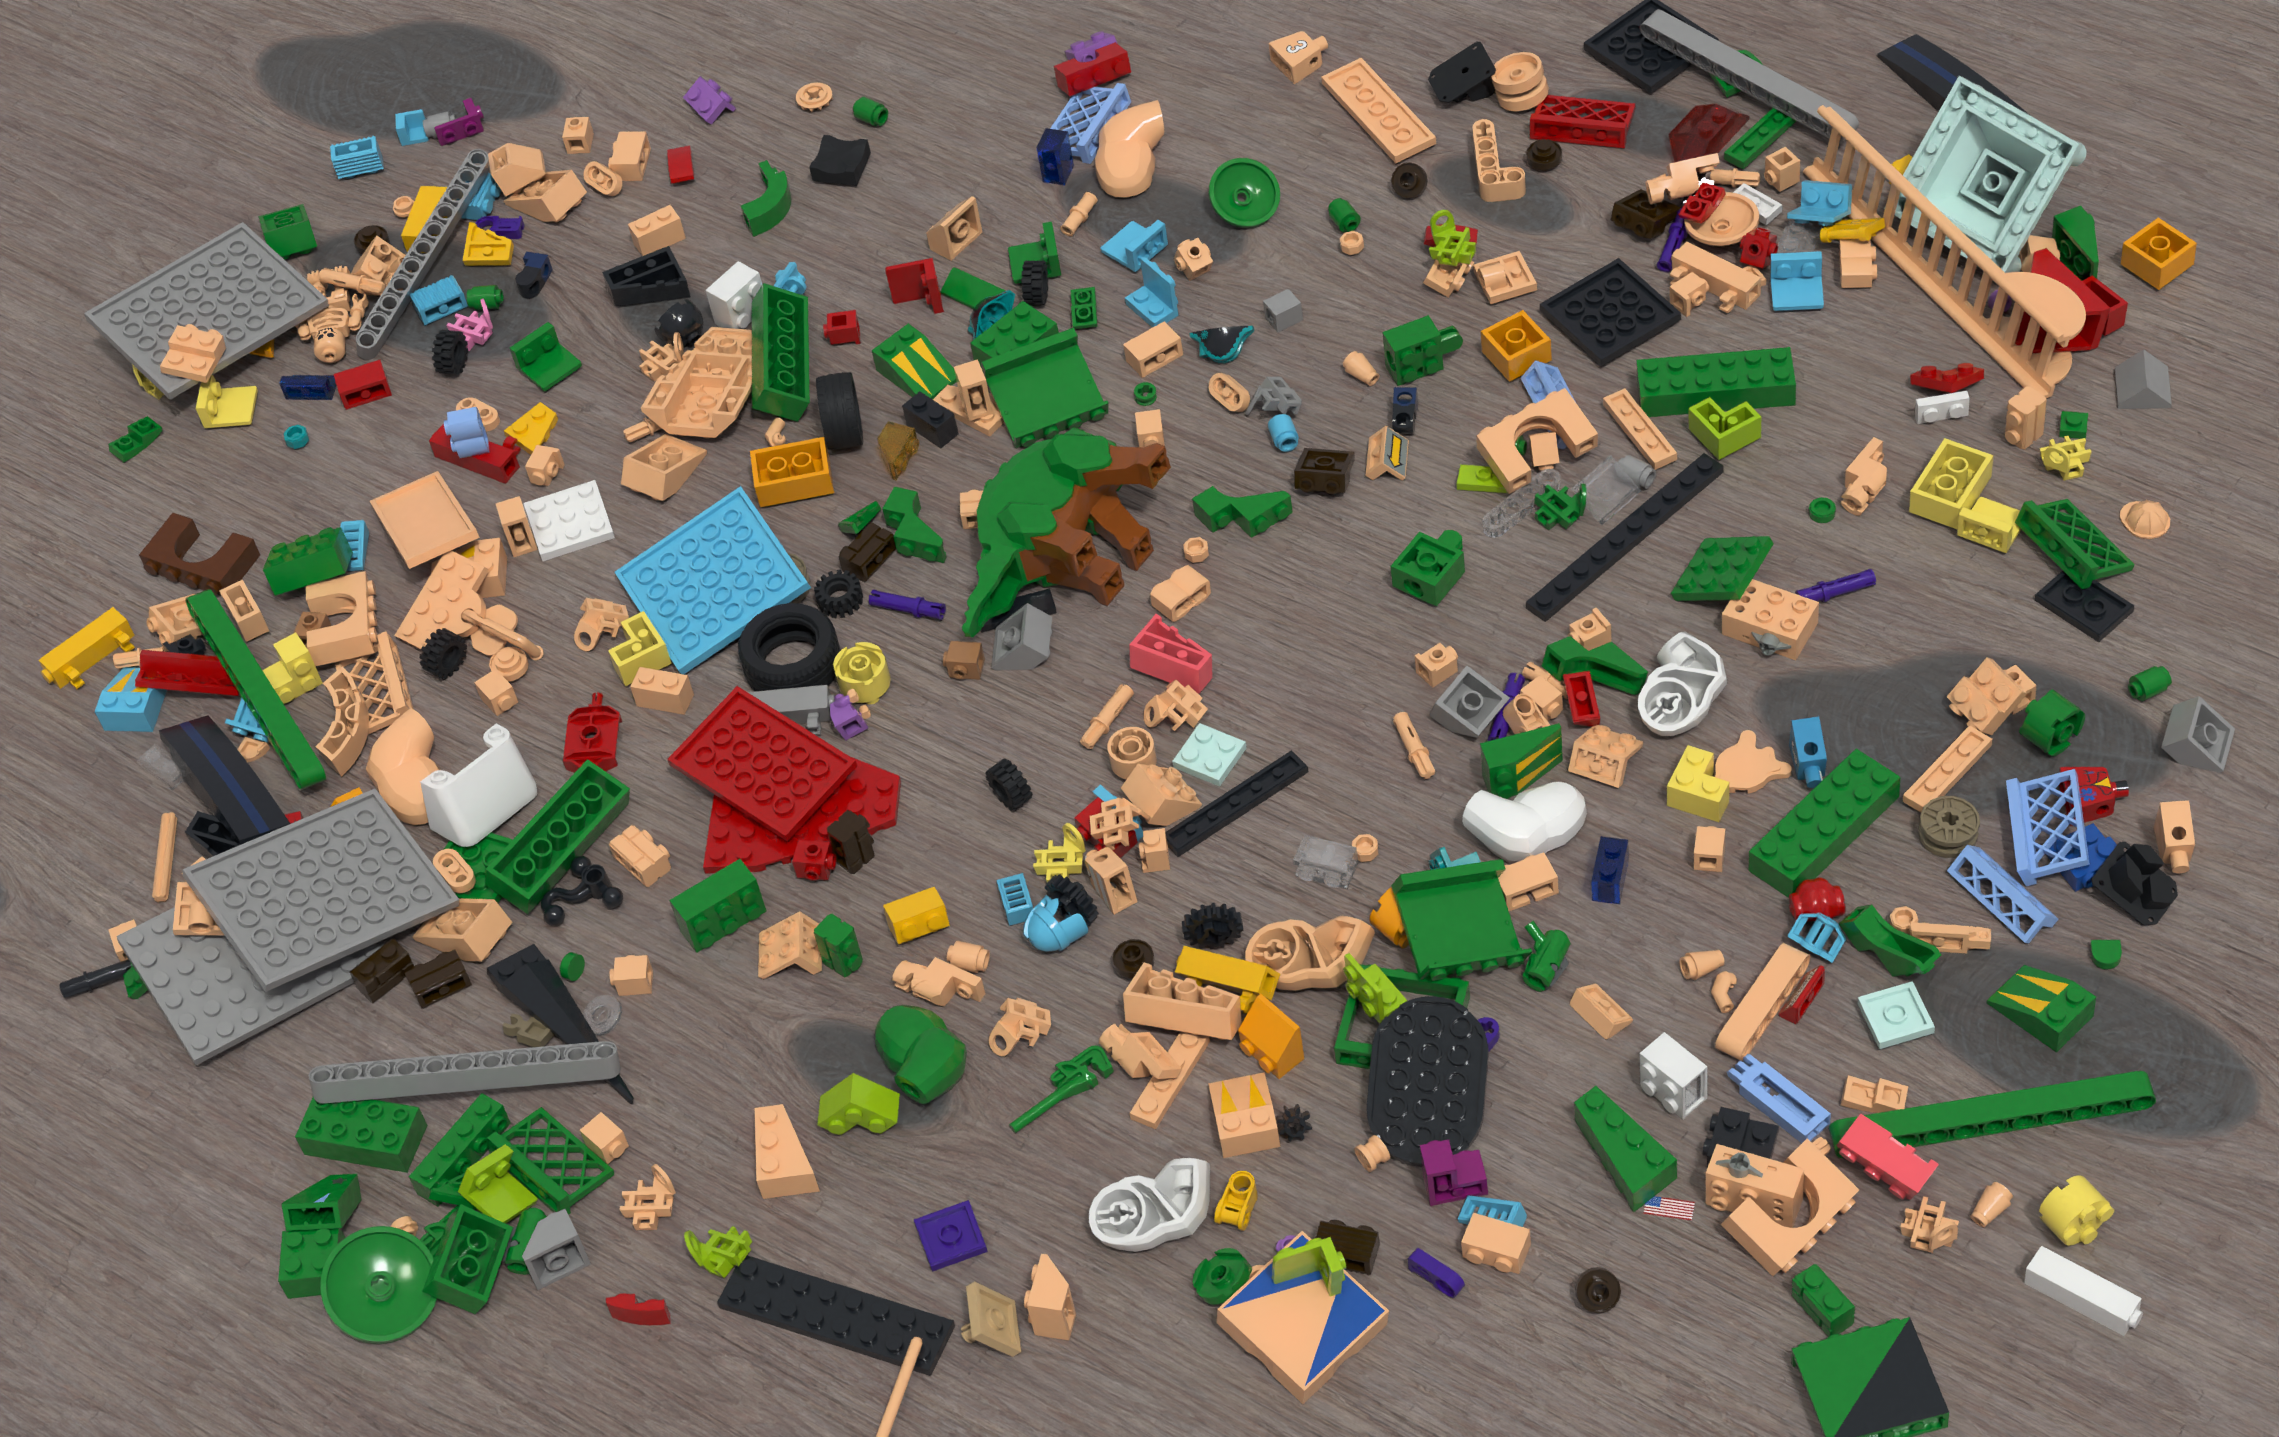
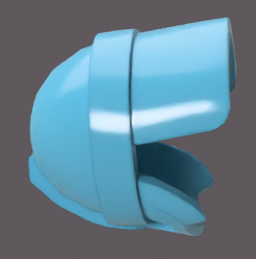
M1045 895L1039 904L1028 914L1024 923L1023 935L1038 950L1045 952L1062 951L1072 942L1088 933V927L1082 915L1076 913L1058 923L1053 917L1058 909V898L1051 899L1048 895Z

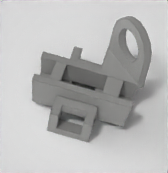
M1266 377L1253 395L1245 415H1249L1256 401L1264 403L1262 407L1264 411H1281L1282 414L1292 411L1294 414H1298L1302 400L1293 388L1286 384L1282 377Z

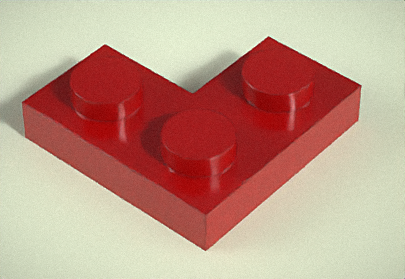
M1961 363L1957 368L1946 371L1937 370L1935 366L1921 367V370L1910 374L1912 385L1954 393L1984 379V369L1973 367L1971 363Z

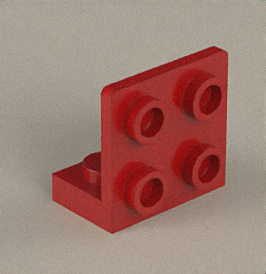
M933 258L885 267L893 304L926 298L927 305L932 304L934 314L944 312Z

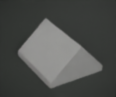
M2143 349L2115 367L2118 409L2171 408L2168 366Z

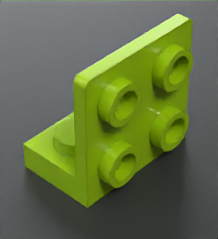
M1350 953L1344 955L1345 967L1343 970L1347 977L1346 989L1352 998L1359 999L1363 1010L1370 1018L1374 1017L1380 1024L1386 1016L1388 1017L1399 1008L1400 1004L1407 1001L1376 964L1364 970Z
M506 1144L467 1168L458 1190L464 1198L483 1214L503 1223L509 1222L524 1210L532 1207L538 1200L533 1193L507 1172L511 1166L509 1162L514 1151Z

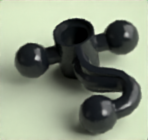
M578 856L571 862V871L574 875L582 877L583 881L573 890L558 887L551 889L542 897L541 909L544 912L545 922L551 926H557L564 921L565 911L558 905H552L555 899H562L571 903H582L590 898L602 899L607 907L615 908L623 902V893L619 888L612 887L601 865H592L589 858Z

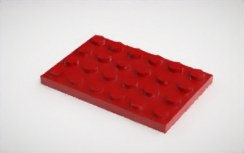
M738 686L731 691L667 759L671 767L787 842L857 767L856 760Z

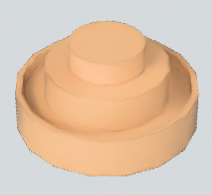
M505 647L493 654L489 666L491 671L497 669L507 681H514L525 674L529 663L523 650L517 647Z

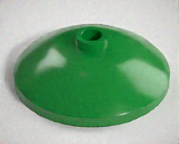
M1236 158L1223 163L1214 172L1209 183V199L1214 211L1224 221L1237 227L1251 228L1265 223L1273 216L1280 202V187L1275 175L1264 164L1253 159ZM1242 196L1245 201L1241 202L1237 197Z

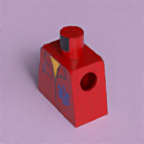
M2060 767L2059 773L2075 769L2077 772L2084 823L2112 815L2114 813L2115 798L2129 796L2127 781L2111 782L2108 771L2104 767ZM2071 780L2061 782L2058 785L2060 792L2064 793L2071 785ZM2066 801L2064 807L2067 815L2074 808V805Z

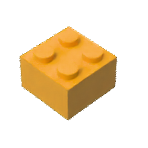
M2157 218L2123 242L2121 265L2160 290L2194 265L2197 243L2162 219Z
M1524 310L1481 331L1482 353L1509 382L1524 375L1535 360L1545 364L1552 361L1551 339Z

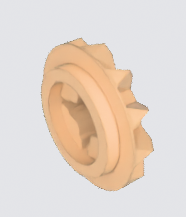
M824 83L807 84L800 88L796 94L797 105L801 106L803 110L809 109L811 112L814 109L821 110L822 106H829V101L833 100L831 88Z

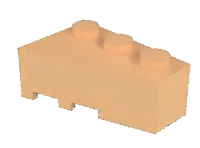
M783 1104L755 1108L756 1181L762 1198L767 1199L820 1192L813 1170Z

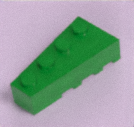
M1594 1086L1574 1102L1576 1124L1592 1149L1596 1150L1601 1158V1163L1606 1171L1608 1170L1612 1175L1615 1185L1626 1197L1633 1213L1677 1179V1159L1597 1086Z

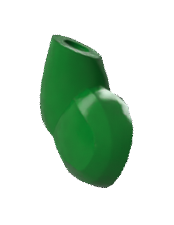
M899 1005L885 1011L879 1019L875 1029L876 1050L887 1067L896 1073L894 1076L895 1083L908 1097L921 1104L929 1103L951 1090L963 1077L967 1057L966 1046L955 1034L947 1029L943 1019L933 1011L917 1006Z

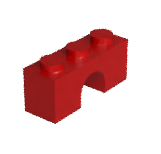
M1114 42L1096 49L1095 60L1079 62L1073 58L1054 66L1057 86L1068 96H1072L1131 73L1128 52Z

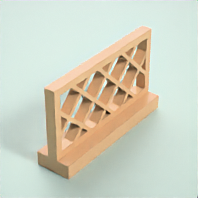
M387 631L377 635L378 642L374 643L375 653L379 652V655L374 662L367 661L371 654L335 662L336 670L342 666L345 667L351 663H356L349 674L353 680L361 682L358 686L361 694L368 684L375 686L369 696L362 694L368 710L372 703L379 704L374 714L369 713L368 735L391 725L410 708L414 709L397 645ZM363 666L370 667L364 677L358 675ZM377 670L384 671L378 681L372 679ZM382 688L388 690L383 700L376 698ZM387 707L393 708V714L381 717Z

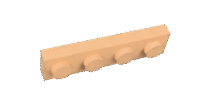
M1625 388L1603 398L1604 407L1655 470L1677 460V452Z
M1969 725L1904 793L1903 802L1922 812L1923 807L1930 800L1945 796L1992 746V738Z
M1180 1031L1168 1050V1054L1182 1068L1179 1076L1167 1079H1157L1152 1076L1130 1112L1131 1120L1153 1129L1158 1127L1210 1042L1209 1036L1194 1035Z

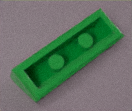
M953 267L940 292L942 295L974 309L984 298L996 296L1006 290Z

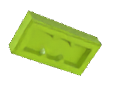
M1460 464L1457 490L1508 493L1489 466Z

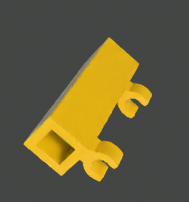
M112 607L40 658L38 661L43 668L40 671L41 675L49 684L53 682L60 689L69 682L75 689H78L85 684L79 677L83 672L118 647L124 652H130L135 648L129 641L135 635L127 619Z
M1183 946L1175 969V973L1182 977L1196 980V984L1200 987L1203 983L1242 993L1240 996V1007L1245 1014L1249 1012L1256 997L1260 994L1272 1001L1280 977V973L1266 965L1188 946Z

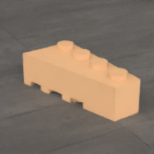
M1145 962L1123 993L1125 1022L1228 1040L1233 1039L1242 1024L1240 996L1210 985L1204 988L1196 984V980L1186 978L1184 981L1174 978L1173 972L1164 969L1161 973L1152 970V965Z

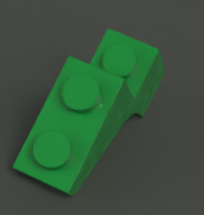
M1212 486L1192 498L1195 516L1212 533L1234 521L1252 538L1293 513L1291 496L1285 491L1245 497H1230L1222 494Z
M894 487L882 510L886 525L898 528L893 536L897 553L923 558L928 561L945 563L947 556L943 549V539L917 517L921 510L918 492Z
M1571 636L1547 645L1541 665L1558 681L1563 680L1564 674L1590 671L1592 680L1633 695L1640 694L1648 675V671L1613 642L1588 651Z
M1872 904L1857 907L1839 923L1857 951H1874L1892 977L1900 975L1908 977L1914 973L1925 974L1934 968V962L1942 955L1934 945L1892 927L1883 919Z

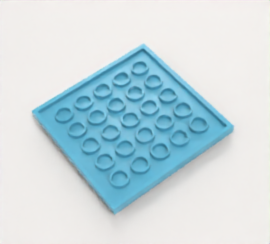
M741 486L614 572L639 611L646 613L666 644L670 659L681 674L687 673L740 637L746 625L757 614L770 607L789 603L811 588Z

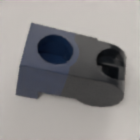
M526 251L523 257L525 267L523 271L517 274L515 280L520 295L523 298L530 299L540 293L553 269L548 255Z
M1394 387L1393 430L1399 434H1414L1415 419L1418 411L1417 387ZM1406 394L1411 396L1412 399H1399V397Z

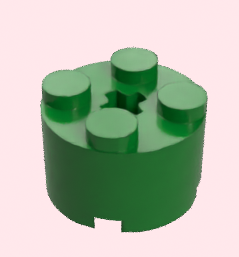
M2052 689L2039 701L2032 700L2025 709L2027 716L2019 729V734L2045 753L2056 756L2071 745L2067 740L2072 734L2078 736L2085 722V713L2078 706Z

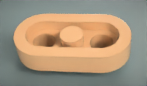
M596 161L587 164L583 176L589 185L608 196H616L621 191L622 178L620 175Z
M1216 373L1211 377L1209 392L1215 399L1230 411L1243 412L1247 409L1250 403V395L1241 384L1228 374Z
M465 398L456 406V410L477 407L486 431L495 429L500 423L497 410L476 398Z
M444 849L434 856V867L454 892L465 893L474 887L476 878L473 870L457 851Z

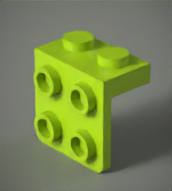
M1331 1237L1326 1239L1315 1238L1308 1241L1304 1246L1295 1249L1288 1247L1277 1252L1273 1257L1272 1279L1274 1284H1278L1320 1271L1331 1297L1341 1293L1342 1281H1345L1343 1269H1346V1263L1342 1252H1336Z

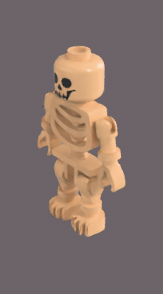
M339 266V268L335 267V271L351 274L347 266L344 268L342 266ZM319 270L316 273L311 271V274H307L308 282L328 299L329 306L297 324L295 327L301 340H308L312 335L314 354L317 359L325 363H335L344 357L345 337L349 336L350 329L352 331L360 329L362 324L361 318L364 317V309L368 306L369 301L366 293L363 294L364 297L358 300L357 294H354L352 297L353 307H351L349 304V288L334 285L335 291H332L331 296L327 297L325 290L328 288V283L320 282Z

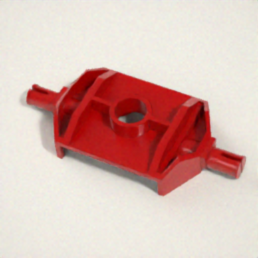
M596 692L593 693L592 704H588V707L576 708L568 716L563 763L565 769L573 773L587 759L604 771L618 766L615 757L619 723H622L620 712L611 706H602V693L597 692V695ZM588 733H597L592 738H585L588 735Z

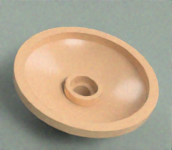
M1726 192L1717 209L1705 222L1700 224L1684 219V224L1688 234L1695 240L1711 246H1728L1740 242L1746 233L1757 228L1759 224V211L1755 203L1749 198L1737 193Z

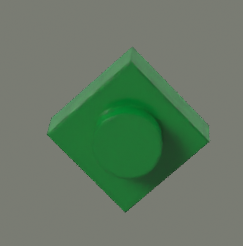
M2062 411L2059 437L2069 436V438L2086 439L2088 413Z

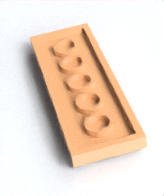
M1362 58L1321 77L1322 84L1395 163L1436 144V136Z

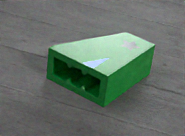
M358 1174L329 1175L284 1201L281 1205L286 1231L342 1228L362 1200Z

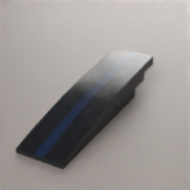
M1918 34L1877 53V57L1938 112L1957 78L1961 76L1972 83L1982 86L1986 91L2027 113L1981 75Z
M209 715L159 730L160 739L169 748L171 759L181 769L182 779L240 845L290 824L256 773Z

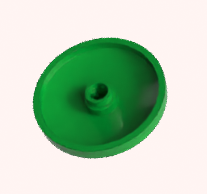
M375 1226L352 1233L332 1250L322 1270L320 1290L327 1315L343 1333L361 1342L385 1344L411 1335L427 1321L437 1302V1298L422 1292L434 1260L433 1255L417 1237L398 1228Z

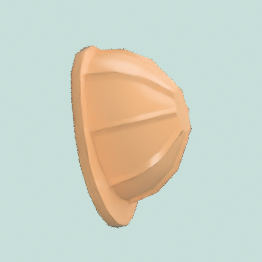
M2147 499L2142 502H2130L2120 510L2122 524L2136 537L2142 539L2159 538L2170 528V517L2159 502Z

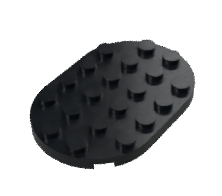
M1418 997L1400 1004L1399 1008L1382 1020L1375 1033L1371 1052L1367 1119L1372 1134L1382 1140L1391 1157L1402 1163L1422 1167L1420 1145L1434 1140H1449L1453 1155L1468 1150L1481 1130L1485 1110L1489 1049L1482 1025L1466 1007L1456 1001L1443 997Z

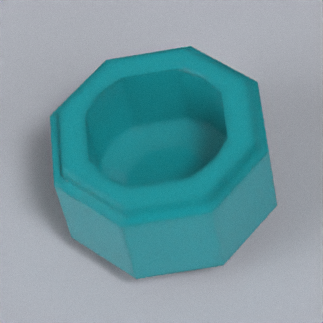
M301 425L290 426L284 432L285 442L290 448L304 447L309 441L306 427Z

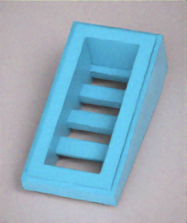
M364 520L341 522L340 527L350 548L355 550L352 551L351 558H358V560H350L346 572L364 570L369 538L367 525Z
M1023 873L996 880L1009 926L1025 922L1028 914L1033 909V905ZM1016 883H1020V884H1018V885H1014V886H1010V887L1004 888L1005 886H1009V885H1013V884H1016ZM1022 889V891L1006 895V893ZM1024 896L1023 898H1020V899L1008 901V900H1011V899H1014V898H1018V897ZM1026 903V904L1021 905V906H1017V907L1010 908V907L1015 906V905H1019V904Z
M1467 1195L1458 1216V1221L1468 1225L1475 1208L1480 1207L1477 1214L1485 1216L1487 1210H1490L1488 1217L1523 1227L1527 1214L1521 1202Z

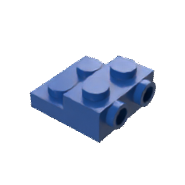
M2094 823L2085 827L2090 865L2060 872L2075 892L2093 886L2091 879L2117 846L2110 836L2105 838ZM2075 832L2066 835V837L2071 838ZM2057 839L2049 850L2058 854L2066 843ZM2072 847L2065 858L2070 860L2081 857L2080 850ZM2047 855L2050 861H2052L2053 858Z

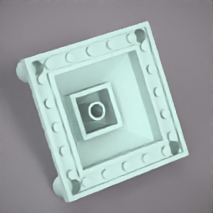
M1959 76L1903 176L2005 273L2020 272L2022 264L2018 257L2019 252L2024 247L2030 233L2035 228L2041 214L2046 209L2069 167L2078 166L2085 160L2086 148L2082 143L2067 137L1986 91L1982 86ZM1901 192L1895 211V216L1900 219L1906 202V197ZM1916 206L1911 225L1918 228L1922 212ZM1930 222L1927 235L1934 239L1937 226ZM1946 236L1944 245L1951 248L1952 241ZM1961 250L1960 255L1967 258L1968 256Z

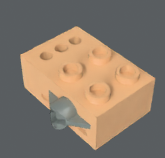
M1752 579L1741 599L1730 600L1722 613V635L1759 647L1764 655L1769 656L1776 653L1797 660L1818 624L1819 602Z
M1716 1144L1706 1171V1205L1719 1211L1727 1210L1734 1212L1750 1197L1773 1221L1784 1227L1793 1228L1803 1201L1804 1169Z

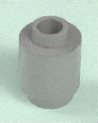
M446 111L428 116L427 119L423 120L426 136L428 138H437L434 127L457 119L456 115Z
M1627 455L1625 458L1622 457L1616 465L1617 477L1638 488H1649L1656 477V470L1652 469L1650 464L1631 455Z

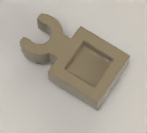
M511 1014L512 1025L508 1023L503 1024V1033L505 1035L517 1036V1042L531 1047H543L555 1035L534 1017L524 1021L520 1015Z

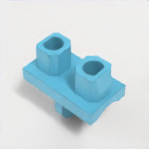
M789 262L785 270H779L775 275V287L800 295L806 291L807 286L804 283L806 279L798 272L795 262Z

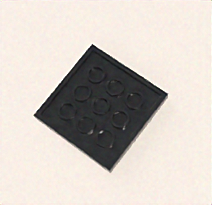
M1644 0L1585 41L1584 50L1649 93H1653L1691 66L1692 63L1643 36L1640 31V25L1658 9L1718 41L1719 38L1661 1Z
M1620 258L1540 303V311L1601 367L1681 320V312Z

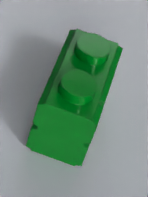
M828 914L814 929V936L823 964L832 970L835 969L836 973L845 978L853 971L859 969L863 961L854 927L845 921L842 922L834 914Z
M1813 1264L1792 1279L1793 1288L1791 1296L1818 1326H1822L1823 1332L1828 1337L1840 1334L1854 1324L1855 1306L1817 1264Z

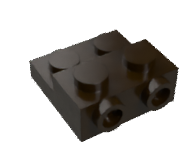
M1640 189L1614 203L1610 220L1618 227L1634 231L1637 236L1652 239L1664 233L1666 223L1676 218L1677 212L1681 207L1666 200L1650 204L1647 192Z
M1304 448L1294 470L1295 489H1301L1304 492L1326 491L1329 494L1345 493L1350 482V471L1355 461V452Z

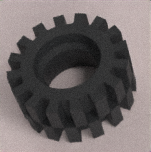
M1024 261L1021 279L1023 301L1029 305H1045L1048 298L1047 264L1045 261Z
M440 330L439 334L435 336L436 340L433 342L435 345L432 348V352H434L432 360L435 361L433 366L436 368V372L459 375L463 372V368L466 366L465 361L468 358L466 356V353H468L466 336L461 331Z
M837 570V574H833L830 571L828 572V577L822 575V581L817 580V587H814L819 610L824 612L827 617L831 614L832 618H837V614H840L841 618H845V613L847 612L850 616L854 614L852 609L858 611L860 608L859 604L862 605L863 593L860 581L856 578V575L854 573L850 575V572L845 570L844 574H842L841 570ZM837 591H847L843 596L830 597Z
M442 628V630L437 629L436 633L432 632L430 634L431 639L427 638L425 640L426 646L421 648L423 653L419 657L422 659L420 665L423 666L424 670L433 675L446 679L448 676L454 675L453 671L457 672L459 670V664H463L464 661L461 659L466 657L467 653L464 650L467 649V645L463 637L446 628Z
M1004 758L985 772L987 775L986 780L989 781V786L993 788V793L997 794L999 801H1003L1004 806L1008 807L1009 810H1016L1032 798L1033 794L1030 791L1031 787L1027 784L1028 781L1026 778H1023L1022 772L1018 771L1015 764L1012 765L1010 760Z

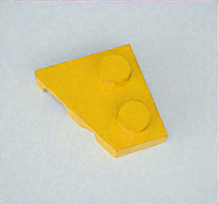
M469 222L462 261L465 266L511 265L514 244L512 240L504 236H498L489 229L485 231L477 227L475 223Z
M540 402L506 428L504 433L506 438L508 436L516 438L518 440L516 445L531 455L536 445H542L543 442H547L550 437V431L555 427L558 417L554 411Z

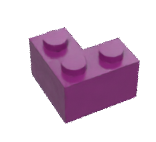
M1434 1140L1420 1145L1423 1178L1430 1206L1463 1200L1467 1198V1195H1488L1487 1177L1480 1150H1464L1453 1155L1449 1140Z

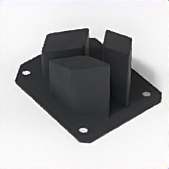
M1476 41L1434 68L1428 80L1440 102H1462L1467 94L1472 101L1489 97L1495 92L1496 89L1492 83L1491 76L1495 74L1496 68L1482 43Z
M2119 842L2091 879L2093 886L2143 926L2157 924L2178 896L2176 882L2159 869L2165 863L2149 845L2133 844L2130 846L2127 842ZM2148 918H2152L2153 922H2150Z

